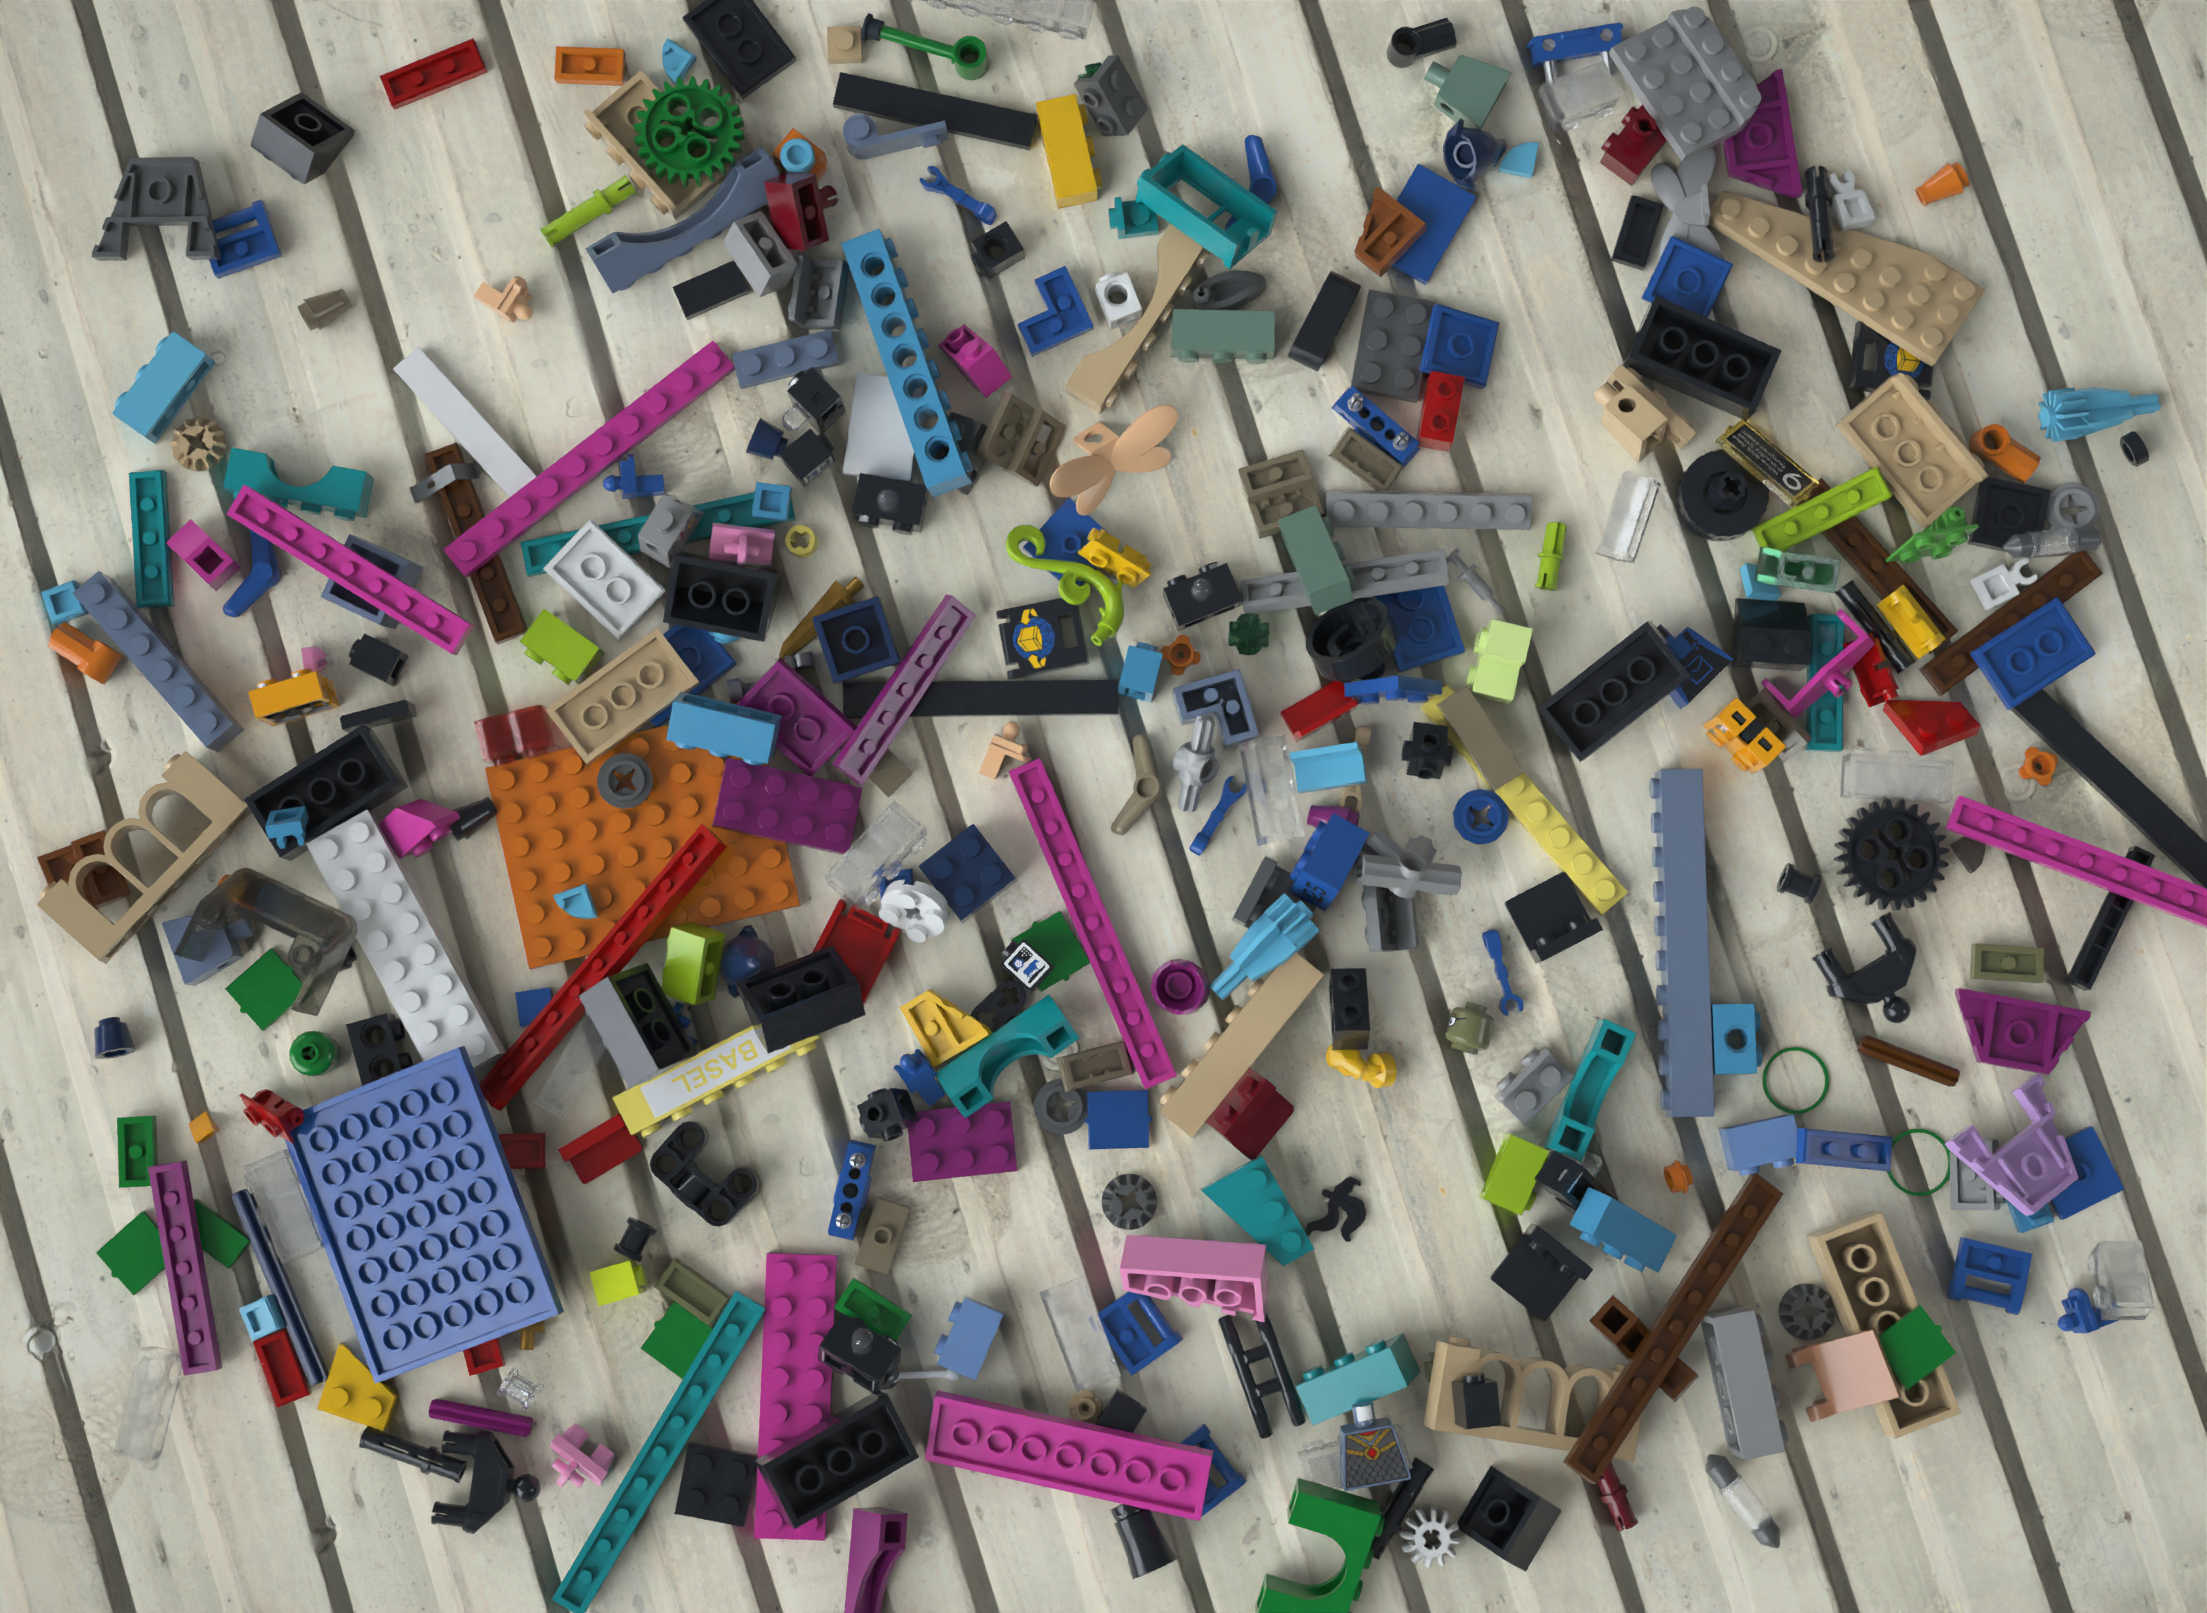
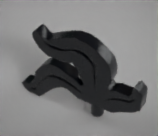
M1348 1177L1335 1186L1333 1192L1326 1189L1322 1191L1323 1196L1330 1198L1328 1213L1321 1219L1307 1223L1305 1228L1307 1236L1315 1230L1326 1232L1336 1228L1339 1223L1338 1207H1341L1347 1214V1218L1340 1229L1341 1236L1346 1242L1351 1241L1349 1235L1360 1227L1366 1218L1364 1202L1355 1196H1349L1354 1185H1361L1359 1180Z

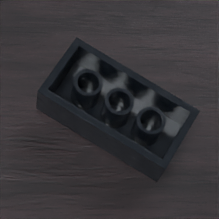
M1655 296L1646 310L1623 366L1626 369L1630 367L1644 377L1747 421L1756 412L1782 350Z
M1647 621L1537 708L1579 762H1582L1694 676V673L1654 623Z
M362 724L249 795L244 801L267 838L265 825L271 811L306 806L309 819L305 828L306 838L303 846L298 845L297 838L293 835L286 836L287 844L283 849H280L277 845V838L269 839L280 858L292 861L309 850L306 845L309 841L365 810H373L406 789L408 785L373 729Z
M880 1391L878 1396L874 1393L870 1394L754 1461L786 1524L796 1529L919 1458V1455L888 1394Z

